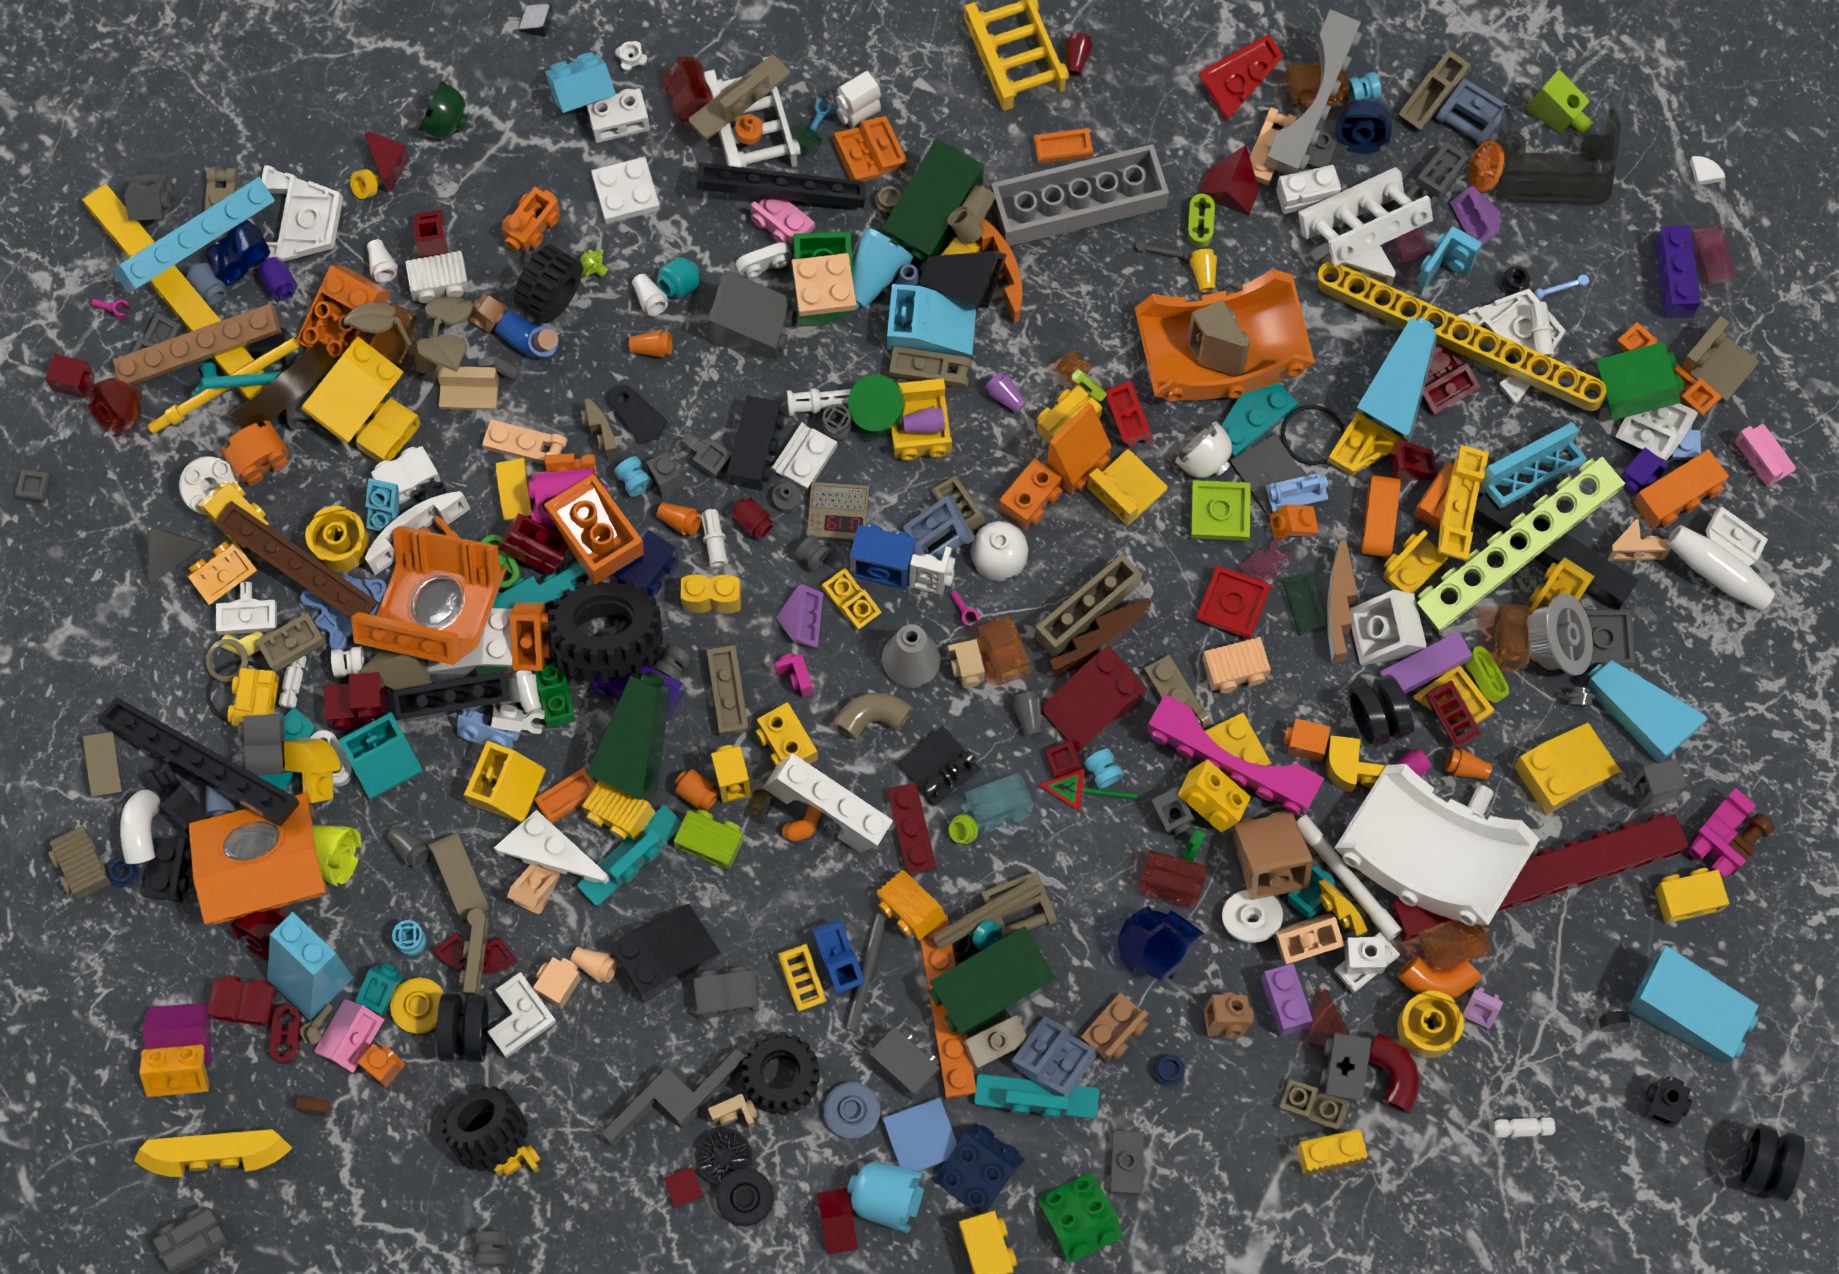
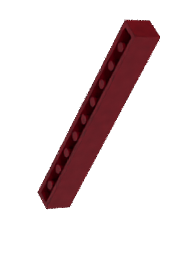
M1659 813L1649 817L1648 822L1640 825L1636 821L1621 826V831L1610 834L1609 830H1605L1593 835L1592 840L1582 843L1581 839H1576L1566 843L1564 849L1554 851L1553 848H1548L1536 853L1537 857L1529 859L1525 863L1497 912L1683 854L1689 845L1676 813L1666 816L1665 813ZM1399 896L1396 897V901L1390 908L1394 920L1402 928V931L1399 933L1402 942L1463 924L1461 921L1435 914L1416 905L1408 906L1400 900Z

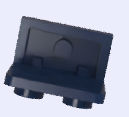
M975 1123L960 1139L936 1175L935 1180L937 1184L977 1214L982 1215L989 1210L1006 1183L1019 1170L1025 1159L1020 1156L1019 1151L1015 1147L998 1140L993 1131L988 1127Z

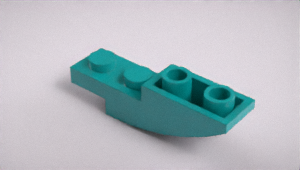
M575 561L568 567V570L561 574L555 573L545 578L541 585H538L534 576L529 579L522 578L516 581L509 590L497 593L492 608L513 609L515 603H545V613H548L549 609L554 610L553 601L556 598L564 599L563 591L566 589L575 591L578 583L584 582L586 584L591 579L578 561Z

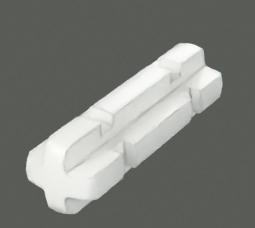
M306 656L287 666L282 685L283 693H280L279 698L280 707L286 709L295 708L297 702L296 694L299 693L303 676L302 668L305 667Z
M1551 1117L1541 1118L1539 1121L1537 1118L1512 1119L1511 1122H1508V1119L1496 1120L1494 1122V1133L1498 1138L1508 1137L1509 1134L1512 1137L1537 1136L1538 1133H1541V1136L1553 1135L1555 1133V1122Z

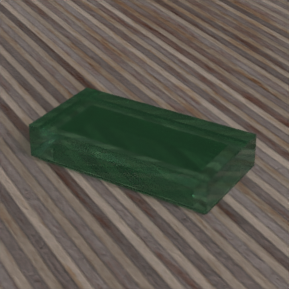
M1309 572L1283 579V587L1298 635L1327 629L1328 624L1312 573Z

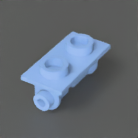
M1321 472L1265 485L1272 512L1277 511L1286 504L1308 505L1329 499L1325 487H1328L1326 476H1321Z
M475 710L463 712L462 715L458 716L457 735L467 741H474L484 746L487 741L512 749L513 741L516 742L518 740L520 732L491 728V726H488L491 722V717Z

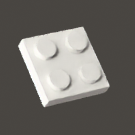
M646 157L591 170L606 224L660 210Z

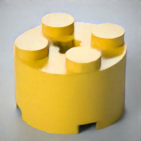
M330 506L321 509L313 516L314 519L307 526L305 536L307 545L315 559L337 573L353 570L366 561L365 556L370 546L369 537L362 520L356 513L342 506Z
M1439 991L1423 992L1413 997L1399 1015L1397 1023L1399 1041L1403 1047L1416 1056L1422 1058L1441 1057L1460 1038L1464 1028V1017L1456 1002L1449 995ZM1427 1020L1433 1021L1432 1026L1435 1027L1433 1030L1428 1028Z

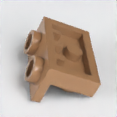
M1120 992L1081 1035L1080 1040L1096 1048L1097 1055L1106 1063L1113 1057L1118 1060L1128 1049L1129 1046L1126 1042L1132 1035L1139 1037L1149 1025L1146 1022L1149 1012L1145 1009L1141 1011Z

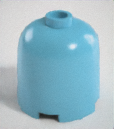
M880 1161L869 1162L861 1168L858 1176L852 1175L849 1181L847 1192L852 1194L851 1203L853 1210L863 1219L907 1234L911 1229V1225L907 1224L910 1216H917L924 1188L918 1185L920 1180L924 1181L925 1174Z

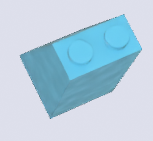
M1421 317L1418 320L1410 318L1357 406L1358 413L1402 437L1406 442H1409L1412 438L1437 342L1436 331L1433 329L1434 325Z
M292 912L270 934L267 981H270L272 986L311 1021L354 977L337 953Z
M1665 946L1653 958L1627 1012L1727 1064L1733 1058L1738 1059L1743 1052L1746 1043L1742 1039L1746 1031L1751 1033L1759 1018L1755 1013L1759 1005L1675 950Z

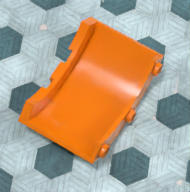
M1271 269L1264 275L1243 284V290L1228 295L1226 291L1202 295L1201 301L1186 302L1185 297L1152 294L1134 307L1154 396L1166 398L1172 402L1223 397L1239 398L1247 392L1265 388L1287 378L1303 374L1305 369L1315 362L1293 275ZM1221 300L1224 301L1228 309L1233 310L1237 319V325L1241 331L1247 333L1250 340L1243 375L1233 376L1199 365L1187 344L1193 311Z

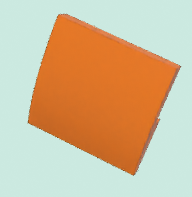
M887 116L861 121L858 128L836 132L831 138L850 180L866 182L905 166L908 162Z

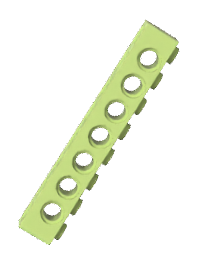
M1603 457L1597 461L1593 458L1588 460L1579 468L1582 473L1573 480L1570 476L1556 486L1558 492L1550 498L1547 494L1533 504L1535 510L1526 516L1524 513H1521L1510 523L1512 528L1506 533L1497 532L1487 541L1489 546L1482 552L1476 549L1470 553L1463 567L1459 570L1453 567L1441 577L1443 582L1435 589L1429 586L1418 595L1420 600L1417 602V608L1438 633L1443 631L1623 488L1624 481ZM1583 482H1590L1595 487V493L1585 495L1580 491L1579 485ZM1560 500H1567L1572 505V511L1561 513L1557 509L1556 503ZM1538 518L1547 520L1549 529L1543 532L1536 530L1533 526L1534 520ZM1515 536H1520L1525 539L1526 547L1516 550L1511 546L1510 540ZM1493 554L1499 555L1503 559V565L1499 568H1492L1488 565L1487 558ZM1468 573H1476L1480 577L1481 582L1476 586H1469L1465 583L1464 576ZM1445 591H1453L1457 595L1458 600L1451 605L1445 604L1441 600V594Z

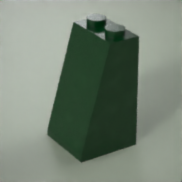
M935 138L883 226L882 234L890 238V242L894 245H900L913 257L912 261L916 264L922 265L928 257L938 256L954 233V230L948 223L949 215L955 209L963 206L974 186H983L984 164Z
M651 671L648 674L642 672L639 675L630 676L587 772V775L639 800L655 796L657 791L671 686L664 683L665 678Z
M1023 926L932 979L930 983L933 989L928 992L937 1007L942 1004L949 1015L945 1016L944 1020L951 1032L955 1033L958 1031L961 1037L1053 988L1057 985V980L1026 926Z

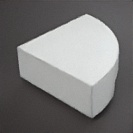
M1691 157L1690 165L1696 186L1724 181L1725 174L1717 163L1705 157Z

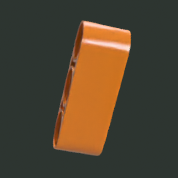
M1371 475L1367 494L1361 554L1385 558L1391 557L1399 501L1400 479Z

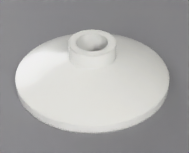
M1246 889L1237 892L1227 900L1222 911L1224 927L1234 938L1243 942L1256 943L1265 941L1275 935L1281 927L1283 911L1279 901L1274 896L1250 900L1248 890ZM1250 919H1256V920H1257V922H1253V923H1252V922H1248V921H1249Z

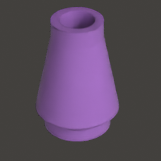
M1001 371L985 386L989 391V396L1011 409L1014 413H1017L1027 402L1009 375H1004Z
M932 406L910 415L902 416L904 433L938 434V431H944L945 421L942 408Z

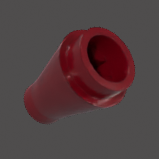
M1071 33L1069 39L1066 40V68L1069 75H1082L1083 68L1093 47L1091 43L1092 38L1087 34Z

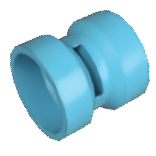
M1375 72L1367 73L1362 78L1352 77L1346 79V91L1350 102L1363 98L1373 100L1381 98V85Z
M636 456L624 460L614 470L619 481L625 483V490L630 497L642 494L654 482L649 473L643 471V464Z
M1109 748L1098 751L1084 762L1087 770L1093 772L1095 776L1094 782L1098 789L1106 788L1124 776L1121 767L1114 763V755Z
M405 920L398 923L393 929V942L402 954L415 956L420 954L426 947V935L418 923L412 920Z

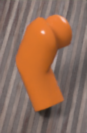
M808 806L803 820L786 823L782 827L783 837L790 841H800L811 837L814 834L822 812L813 806Z

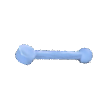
M1580 275L1577 280L1544 290L1537 288L1534 291V295L1538 299H1542L1544 295L1577 285L1585 287L1589 283V277Z

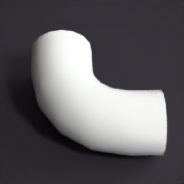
M141 790L135 793L127 801L122 812L120 837L126 864L142 863L155 858L151 823L152 818L160 810V800L150 790Z

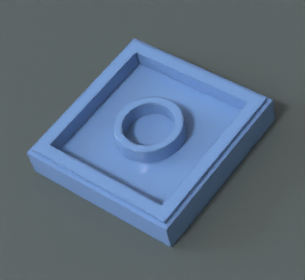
M941 1098L882 1118L900 1167L921 1172L946 1162L957 1145Z

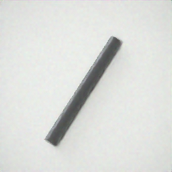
M876 914L861 968L865 983L856 987L845 1030L857 1033L887 920V916L883 914Z

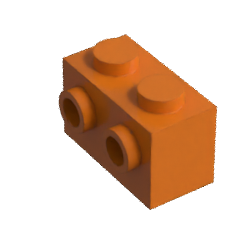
M1034 458L999 500V511L1027 530L1032 523L1036 525L1045 514L1043 509L1049 502L1055 503L1062 494V477Z
M515 603L510 613L513 670L542 671L547 658L552 656L550 641H547L546 631H548L547 621L549 620L548 613H545V603Z

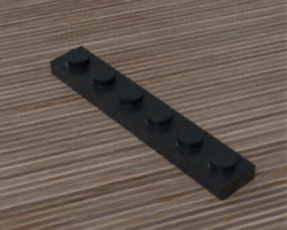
M698 162L696 189L864 208L865 181Z

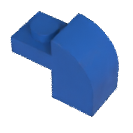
M841 919L813 928L812 932L820 952L819 955L835 992L838 994L864 984L865 980L857 957L851 949Z

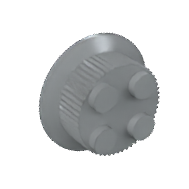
M1559 594L1552 599L1549 606L1539 608L1534 611L1533 615L1527 617L1530 639L1529 655L1533 661H1538L1547 670L1561 668L1569 675H1580L1587 670L1592 659L1593 637L1590 622L1584 608L1575 597L1570 594Z

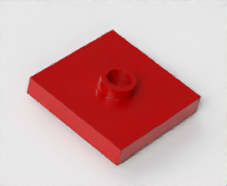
M1216 565L1196 616V621L1250 640L1258 624L1272 584Z

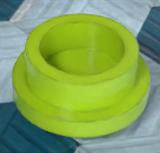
M961 814L952 820L949 825V834L955 842L969 844L976 839L978 827L972 817Z

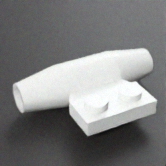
M1722 506L1715 510L1705 530L1707 537L1682 525H1679L1671 533L1667 540V545L1691 569L1729 596L1758 610H1764L1773 600L1775 591L1750 567V565L1758 561L1768 539Z

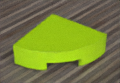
M1079 368L1071 375L1072 379L1078 385L1086 388L1090 392L1089 395L1100 402L1106 397L1107 393L1095 379Z

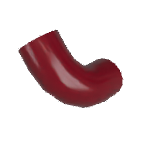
M1378 1033L1370 1049L1368 1061L1383 1068L1389 1076V1085L1382 1102L1396 1111L1410 1114L1417 1100L1420 1086L1417 1064L1406 1048L1395 1040Z

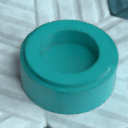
M992 920L983 921L974 932V945L984 950L1001 940V926Z

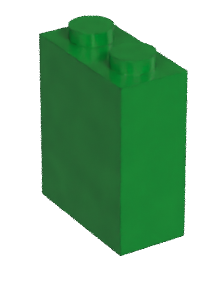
M1665 342L1596 359L1600 380L1606 386L1605 397L1612 421L1681 403L1679 391L1684 390L1680 374L1674 375L1673 369L1677 368L1673 351L1667 352Z

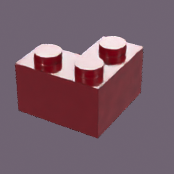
M379 672L349 674V684L324 685L325 721L329 728H333L336 731H347L351 729V726L364 727L388 714V689Z

